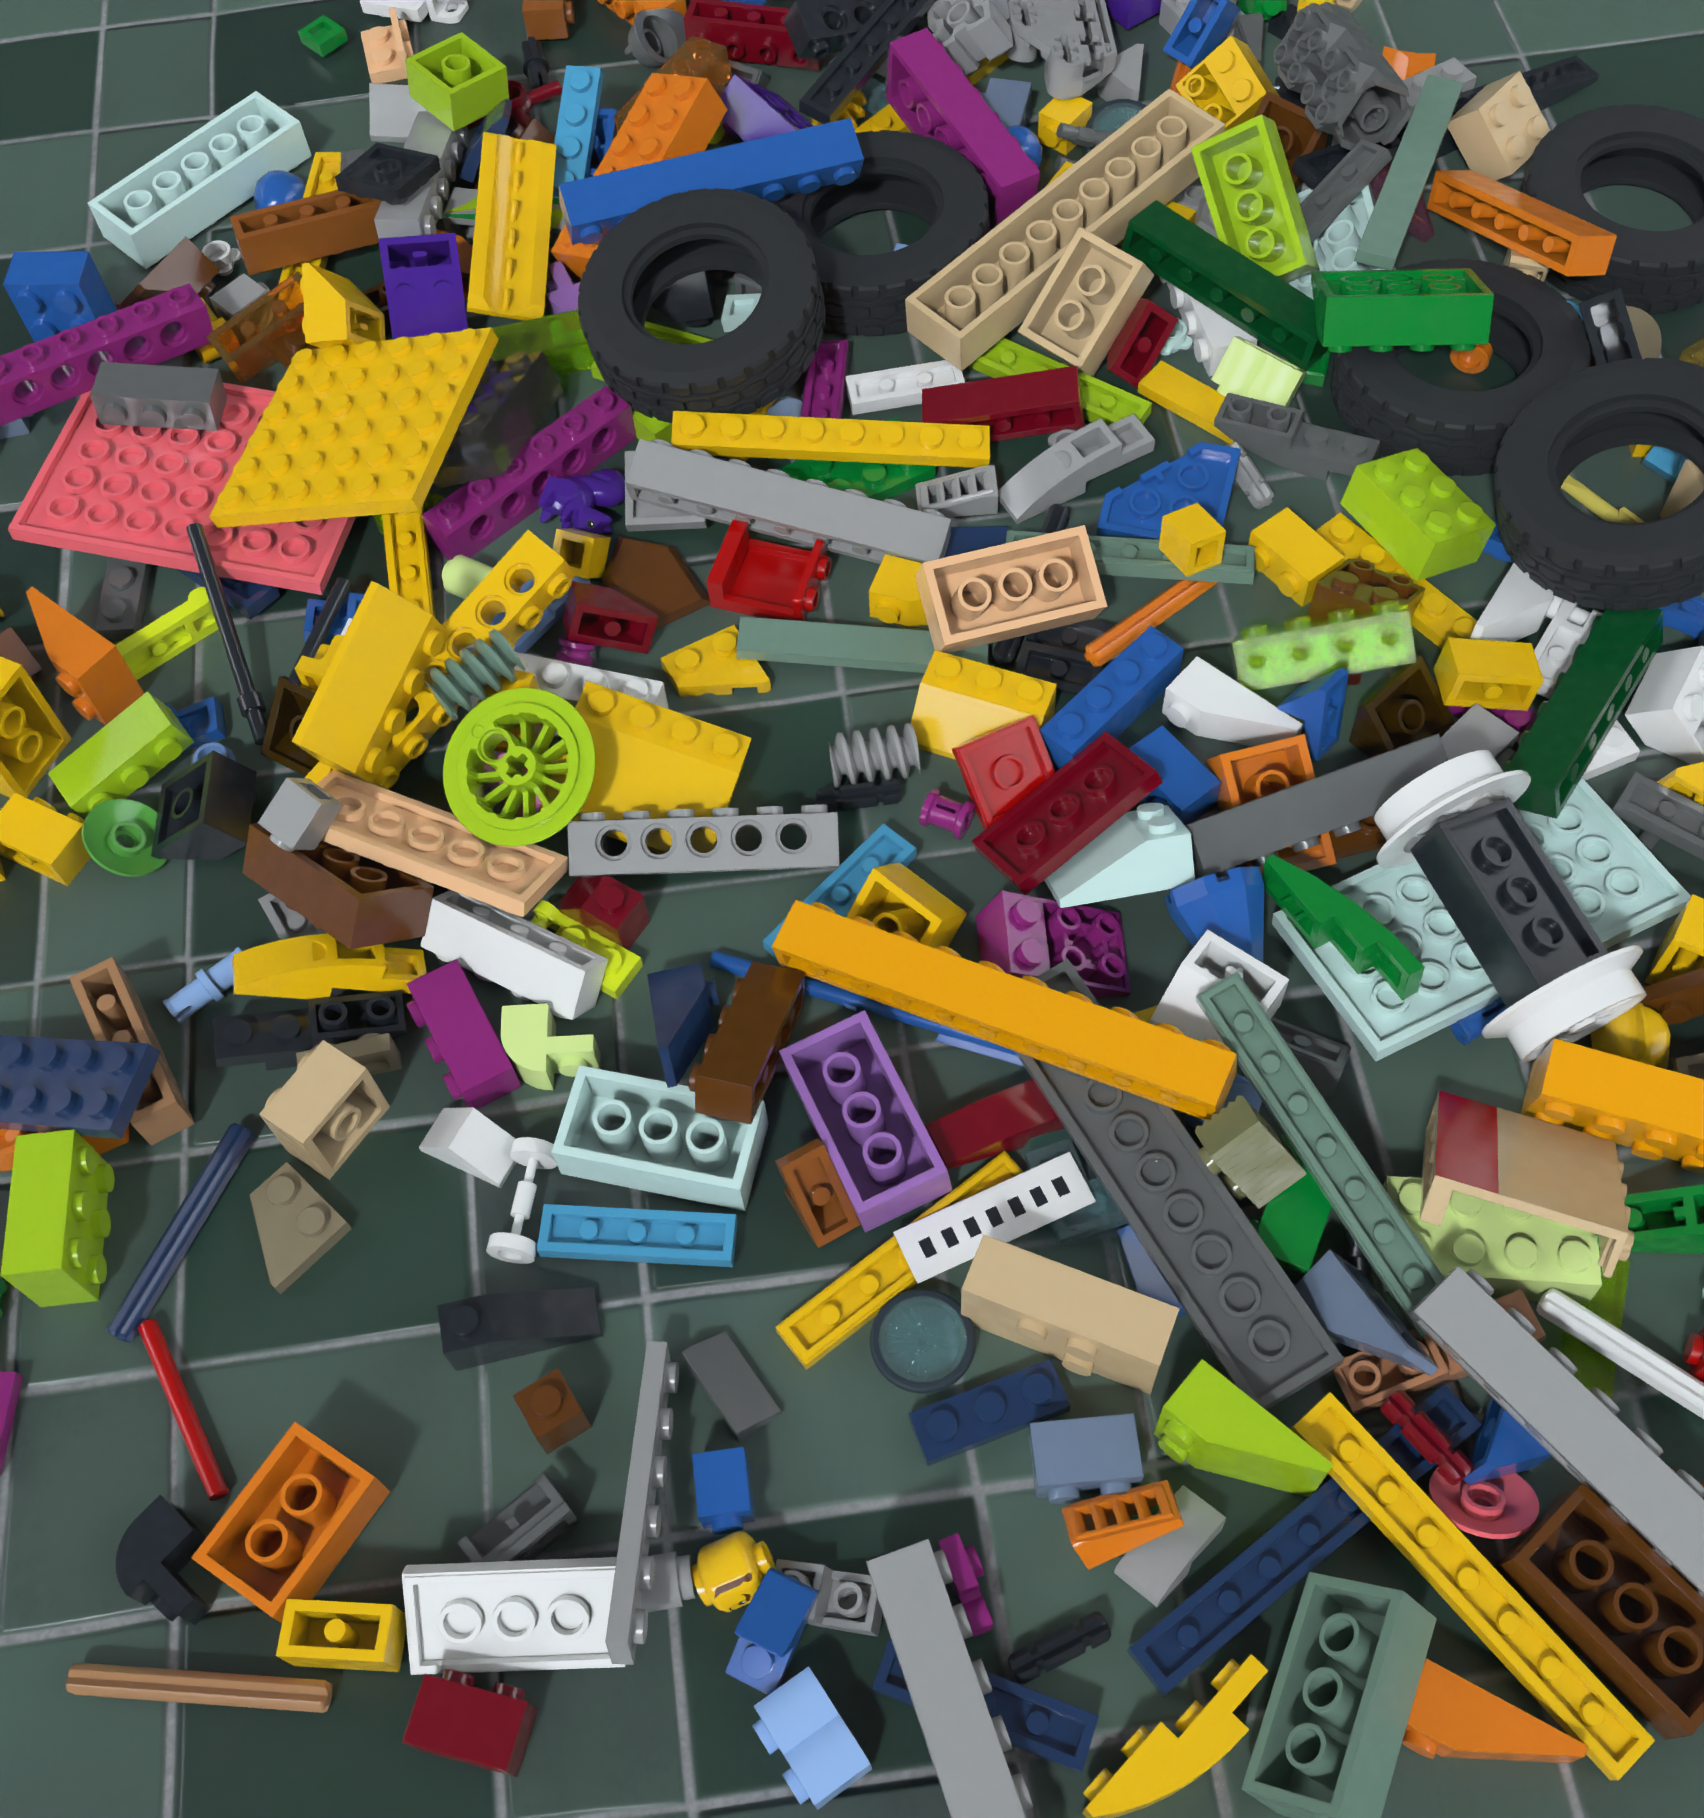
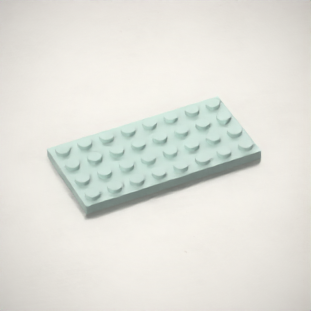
M1583 778L1579 781L1557 819L1517 809L1606 949L1680 913L1691 897ZM1417 861L1394 868H1383L1378 864L1331 886L1358 904L1392 932L1425 966L1418 992L1404 1000L1400 999L1374 967L1357 974L1330 941L1314 949L1282 910L1273 913L1272 925L1375 1062L1456 1023L1458 1020L1492 1004L1495 999L1500 997Z

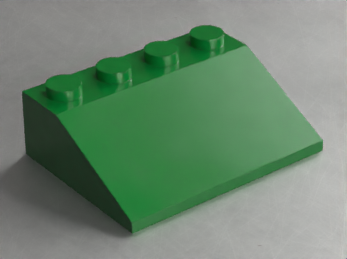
M1471 268L1311 272L1317 336L1322 346L1328 347L1330 352H1350L1353 346H1369L1368 349L1374 352H1389L1393 350V346H1409V349L1413 351L1434 350V345H1450V348L1453 350L1470 351L1474 350L1477 344H1488L1494 294Z

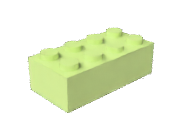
M1386 1177L1383 1188L1444 1277L1451 1270L1459 1266L1465 1273L1469 1269L1479 1273L1493 1287L1495 1291L1491 1295L1493 1299L1522 1289L1528 1301L1539 1302L1546 1291L1555 1288L1580 1305H1588L1602 1286L1601 1268L1598 1265L1600 1257L1598 1234L1454 1190L1441 1226L1420 1220L1422 1178Z

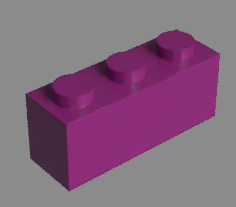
M457 959L407 983L414 1000L406 1003L418 1028L427 1024L432 1036L424 1039L436 1064L445 1060L450 1072L442 1077L454 1101L463 1097L468 1108L474 1107L477 1110L522 1087Z

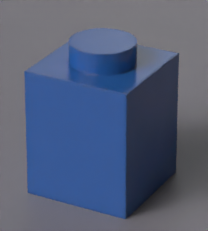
M737 1447L692 1454L697 1513L703 1529L712 1528V1533L730 1534L743 1530V1523L755 1522L749 1459L745 1448Z

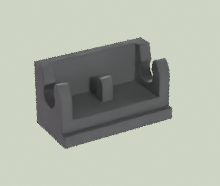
M544 1473L534 1479L537 1483L470 1538L464 1536L457 1543L472 1563L534 1560L580 1521Z

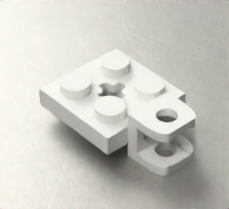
M360 0L363 13L390 17L389 9L395 8L398 19H405L410 22H422L429 12L431 21L448 24L458 23L469 9L467 0ZM451 9H457L454 12H448Z

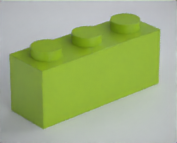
M147 691L47 774L70 808L86 818L95 806L104 801L126 799L138 788L145 785L151 777L168 763L179 757L194 741L172 710Z

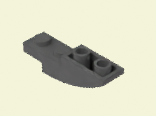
M1227 393L1214 419V426L1233 441L1240 443L1245 449L1283 468L1323 481L1327 480L1330 471L1352 476L1357 465L1376 459L1380 446V440L1305 423L1303 422L1304 410L1232 393Z

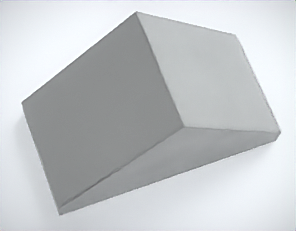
M1137 43L1117 54L1114 70L1098 83L1097 94L1106 102L1116 99L1139 100L1144 44ZM1117 108L1129 120L1137 114V111L1133 109Z

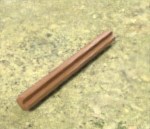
M91 1663L73 1664L69 1669L66 1681V1691L81 1696L318 1713L328 1711L333 1693L332 1684L326 1680Z

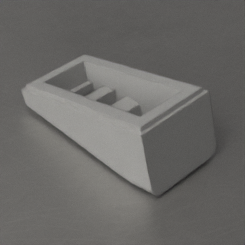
M995 465L977 467L915 484L918 511H923L924 509L936 510L942 513L945 518L998 514V488ZM945 494H952V498L945 500ZM936 495L937 502L929 504V496Z

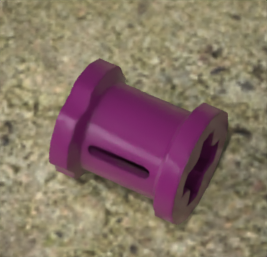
M933 788L922 806L919 824L928 827L930 824L953 832L954 838L962 840L971 825L975 804L967 801L965 804L942 796L940 790Z

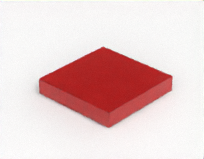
M1028 715L951 748L972 803L975 804V810L982 828L985 830L1055 773L1034 715Z

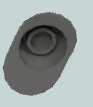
M668 8L638 12L634 18V24L628 33L629 45L625 48V54L633 55L640 64L648 68L684 62L692 58L693 55H688L684 17L677 11Z

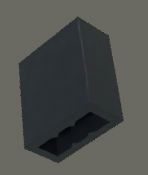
M1621 288L1579 303L1582 321L1588 334L1595 365L1613 363V361L1642 359Z

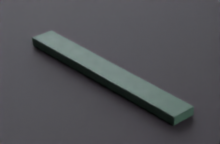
M1428 74L1357 248L1354 261L1386 270H1393L1457 105L1464 82Z
M1238 971L1196 995V1002L1224 1044L1230 1048L1231 1052L1237 1054V1064L1419 1339L1427 1336L1407 1314L1444 1276Z

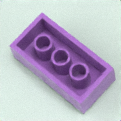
M865 1010L779 1050L786 1071L820 1141L825 1145L865 1233L952 1191L948 1171Z

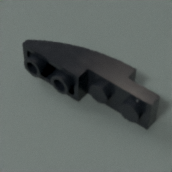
M402 990L307 999L308 1008L215 1017L213 1018L216 1065L217 1067L265 1062L266 1070L290 1068L297 1066L296 1053L311 1050L312 1047L320 1044L322 1040L327 1043L340 1044L357 1040L360 1036L368 1033H378L381 1035L389 1033L393 1040L406 1035Z

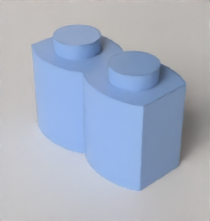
M809 1666L754 1705L761 1719L752 1726L770 1755L778 1749L783 1753L791 1768L784 1772L782 1776L800 1805L810 1798L818 1810L872 1770L869 1760Z

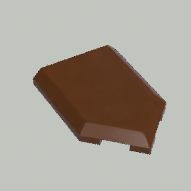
M619 537L602 577V583L605 587L618 591L656 613L658 620L655 630L710 605L708 597L673 546L629 537Z

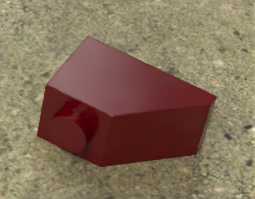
M1140 298L1108 351L1107 370L1138 389V383L1149 373L1179 319L1152 301Z
M576 581L571 583L562 617L567 640L644 654L649 652L658 620L656 613L612 588Z
M608 875L578 877L555 906L564 915L627 950L631 948L650 923L644 895Z

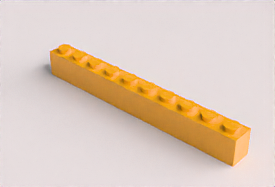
M795 900L771 946L781 967L806 972L805 976L1203 1120H1211L1212 1114H1219L1237 1074V1054L1231 1052L1229 1047L1219 1041L1204 1039L1202 1042L1185 1036L1180 1029L1167 1023H1158L1157 1025L1139 1020L1134 1013L1121 1007H1112L1111 1010L1093 1004L1088 997L1074 991H1068L1066 994L1048 988L1043 981L1035 977L1023 976L1021 979L1005 973L1002 968L989 961L975 963L962 958L959 953L945 946L932 948L919 943L916 938L908 933L895 931L892 934L878 929L875 924L865 918L855 916L849 919L840 916L833 909L822 903L813 902L809 905Z

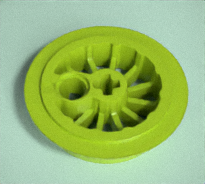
M510 689L488 697L479 703L457 726L450 739L444 758V790L449 806L458 821L476 837L491 844L509 847L531 845L543 841L562 830L579 814L591 792L596 756L589 728L579 712L570 703L554 693L541 689ZM535 723H543V728L534 744L533 725ZM520 726L521 739L510 733V731ZM558 730L557 733L562 738V740H560L558 743H556L554 746L548 749L556 731ZM502 741L508 742L506 754L502 758L497 759V755L494 753L495 747ZM568 752L566 762L552 764ZM485 763L496 771L483 773ZM523 766H525L528 769L525 775L521 771ZM567 773L566 780L562 784L551 780L552 775ZM504 781L485 796L484 784ZM547 786L560 791L553 801L545 790ZM536 795L538 796V798L544 806L543 808H541V811L537 814ZM509 796L501 813H495L493 807ZM523 801V817H516L514 819Z

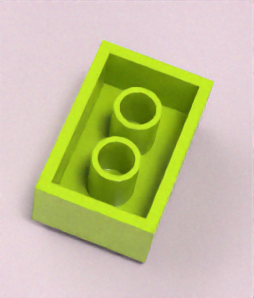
M1418 448L1357 465L1340 502L1416 582L1477 562L1496 526V523L1483 512L1482 508L1474 503L1456 486L1452 479L1447 477Z
M75 1129L16 1136L0 1276L39 1307L99 1301L100 1284L105 1282L107 1276V1264L103 1256L104 1238L109 1236L111 1229L107 1199L108 1192H112L114 1188V1172L112 1166Z

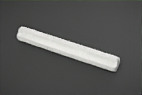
M1551 1288L1542 1295L1536 1307L1539 1315L1704 1419V1383L1557 1289Z

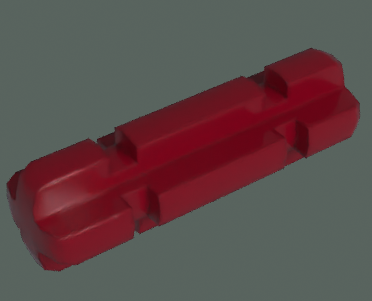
M1399 1389L1392 1393L1382 1403L1380 1407L1381 1412L1393 1425L1399 1423L1403 1427L1400 1432L1430 1464L1435 1461L1440 1468L1437 1471L1449 1484L1454 1486L1460 1483L1474 1467L1470 1459L1460 1449L1455 1452L1450 1447L1453 1442L1423 1410L1418 1413L1414 1409L1416 1403L1405 1391Z

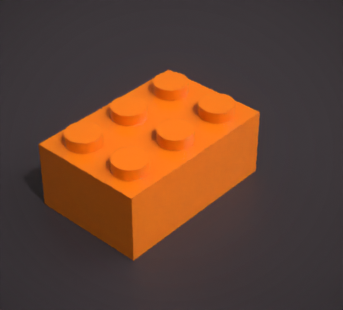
M294 1422L191 1558L269 1616L282 1623L286 1599L312 1600L387 1498L390 1491L375 1476Z

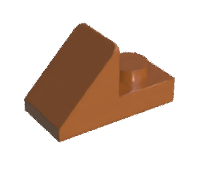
M818 1138L775 1161L787 1186L784 1192L818 1248L861 1225L825 1145Z

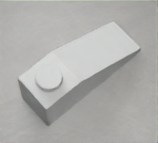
M1513 563L1477 621L1470 639L1517 641L1537 632L1546 617L1553 619L1564 599L1554 596L1553 591L1550 589H1543L1529 578L1528 572L1523 573Z
M1198 656L1165 690L1162 713L1174 725L1181 728L1184 727L1196 736L1253 747L1298 736L1302 730V723L1285 712L1280 711L1277 707Z

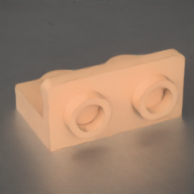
M395 8L389 9L392 25L385 27L377 26L360 32L368 71L373 84L406 79L405 59L414 55L405 19L398 20Z

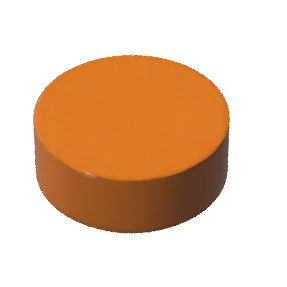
M1489 342L1488 344H1477L1475 349L1470 351L1452 349L1450 360L1454 367L1464 373H1480L1487 368L1493 354V349Z

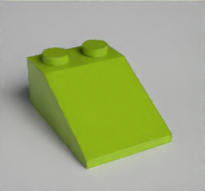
M1201 1359L1164 1404L1154 1431V1435L1160 1439L1158 1441L1159 1447L1178 1463H1183L1186 1460L1196 1469L1305 1497H1310L1316 1492L1334 1466L1327 1458L1203 1359Z

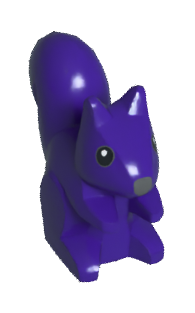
M607 468L593 471L590 473V476L574 475L566 478L549 476L538 503L542 507L540 522L545 524L557 514L561 516V528L574 527V529L598 535L611 534L612 528L608 525L612 521L611 517L595 510V506L609 508L622 503L625 499V476L617 470Z

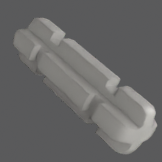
M1238 442L1225 445L1241 449L1235 480L1243 492L1249 495L1247 498L1253 507L1260 510L1264 506L1268 507L1271 505L1274 492L1266 482H1263L1265 479L1250 457L1245 456L1247 453L1242 445Z

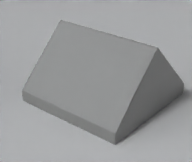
M369 83L371 141L405 143L418 111L428 110L410 97L408 85Z

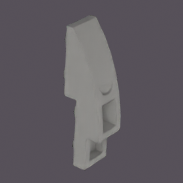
M1134 414L1108 426L1100 418L1063 438L1024 466L998 491V500L1016 524H1019L1049 510L1053 504L1057 503L1060 505L1085 493L1087 481L1154 451L1155 439Z

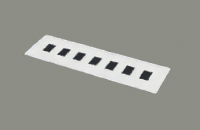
M1067 1152L893 1233L918 1284L973 1259L983 1234L1007 1243L1096 1202L1071 1153Z

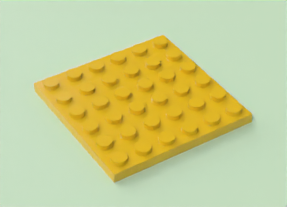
M492 327L481 329L468 328L456 332H436L424 336L399 337L392 340L366 341L358 345H334L324 349L306 348L297 351L292 357V362L283 379L279 382L268 407L264 410L259 424L250 436L244 452L234 466L228 482L219 494L209 518L217 528L420 511L499 340Z

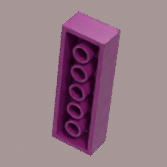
M928 28L891 41L889 45L886 100L911 133L921 134L925 137H931L944 142L947 146H951L963 154L964 158H967L978 170L988 193L989 228L991 231L1037 194L1038 182L1040 181V171L1037 164L1029 159L1020 147L1017 138L1011 136L1001 123L998 114L989 108L982 99L980 91L971 85L964 76L961 67L953 62L946 53L943 44L935 39Z

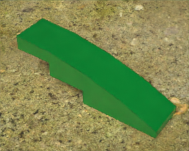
M1275 855L1265 858L1262 875L1264 889L1314 949L1330 941L1357 974L1374 967L1401 1000L1418 992L1425 966L1392 932L1354 901L1316 876Z

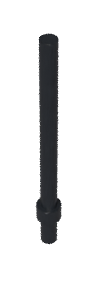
M193 523L186 527V531L240 695L237 698V703L242 717L248 720L255 744L263 745L267 729V723L263 714L266 712V706L262 694L255 689L203 526L200 523Z

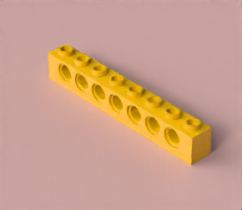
M530 530L523 534L442 624L446 629L443 646L440 652L431 658L424 672V685L421 691L412 697L405 711L407 716L411 709L419 707V712L413 720L408 722L405 720L401 731L393 736L386 750V762L382 770L378 774H374L370 782L371 784L387 790L390 789L397 782L400 776L399 772L407 763L425 751L428 746V740L440 727L446 726L452 721L426 684V682L432 684L429 670L435 667L446 675L447 671L444 661L448 658L462 665L459 651L474 644V641L479 638L491 646L489 631L492 629L499 631L514 650L515 643L526 631L532 630L539 624L543 617V612L553 600L561 598L569 590L572 579L576 574L560 555ZM534 581V585L529 591L519 593L524 583ZM506 612L504 619L500 623L491 625L495 615ZM319 761L305 778L317 784L336 769Z

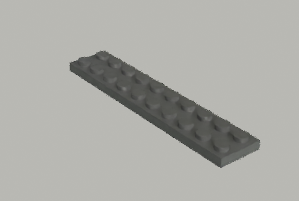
M1068 959L1035 977L1043 981L1050 989L1064 994L1068 991L1078 992L1088 997L1093 1004L1099 1005ZM1015 1052L1234 1385L1265 1410H1268L1343 1364L1344 1357L1218 1175L1215 1176L1204 1164L1197 1153L1199 1150L1198 1146L1170 1107Z

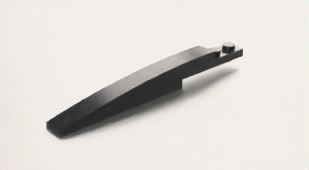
M1577 55L1521 73L1540 111L1591 85L1599 77V74ZM1486 85L1461 92L1452 116ZM1409 121L1405 123L1394 141L1383 145L1381 142L1376 143L1388 149L1392 159L1373 178L1372 183L1387 177ZM1448 128L1436 159L1459 149ZM1336 144L1296 157L1292 171L1311 190H1314L1351 150Z

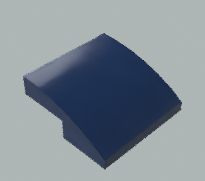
M507 98L504 99L481 122L467 147L459 178L473 183L481 160L483 131L505 135L513 101Z

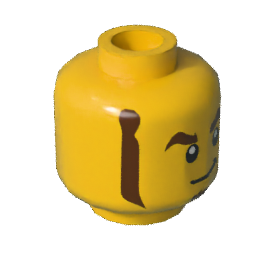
M737 1531L707 1544L699 1550L697 1564L692 1566V1577L703 1603L707 1607L713 1604L719 1611L727 1613L749 1604L767 1571L771 1567L775 1569L770 1550L764 1541L755 1543L749 1534L744 1531Z

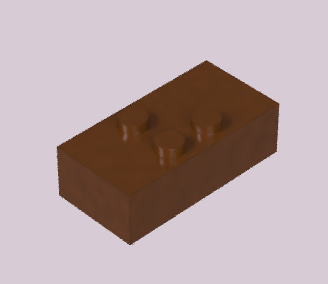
M250 824L242 873L284 902L287 908L298 912L311 921L317 929L325 931L350 950L425 936L434 887L421 878L395 868L387 867L382 863L361 855L345 851L324 841H320L315 850H294L289 852L274 844L269 838L271 833L260 824Z
M1584 1483L1561 1493L1538 1518L1535 1525L1516 1542L1494 1568L1665 1740L1692 1736L1704 1722V1598Z

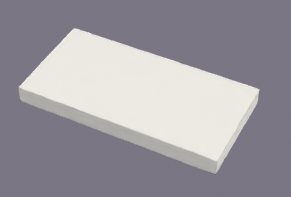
M617 1557L406 1565L402 1573L411 1675L443 1674L444 1669H451L462 1673L625 1667L626 1664H612L605 1643Z

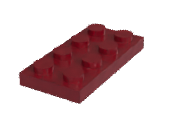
M1104 732L971 842L985 860L1023 895H1027L1163 782L1157 770L1110 734Z

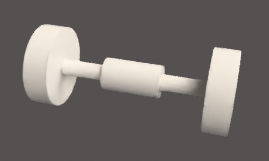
M521 1137L513 1141L510 1153L511 1159L527 1168L524 1181L518 1182L510 1213L514 1217L511 1233L497 1232L490 1235L486 1249L490 1256L502 1261L518 1264L534 1262L537 1243L520 1234L524 1220L529 1219L537 1189V1185L533 1183L536 1169H553L557 1166L551 1153L554 1144L531 1137Z

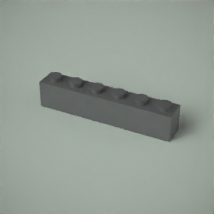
M1439 734L1414 741L1186 824L1185 827L1191 833L1195 878L1216 874L1217 878L1229 877L1227 870L1235 868L1236 865L1250 860L1253 867L1264 865L1265 858L1271 855L1278 857L1277 850L1292 845L1294 852H1299L1319 845L1321 843L1318 835L1333 830L1335 836L1340 837L1362 829L1359 820L1375 816L1378 809L1397 791L1427 771L1448 761Z

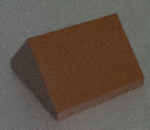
M1267 91L1253 118L1262 114L1275 121L1296 190L1303 181L1292 171L1295 158L1324 149L1328 133L1315 129L1306 116L1304 108Z

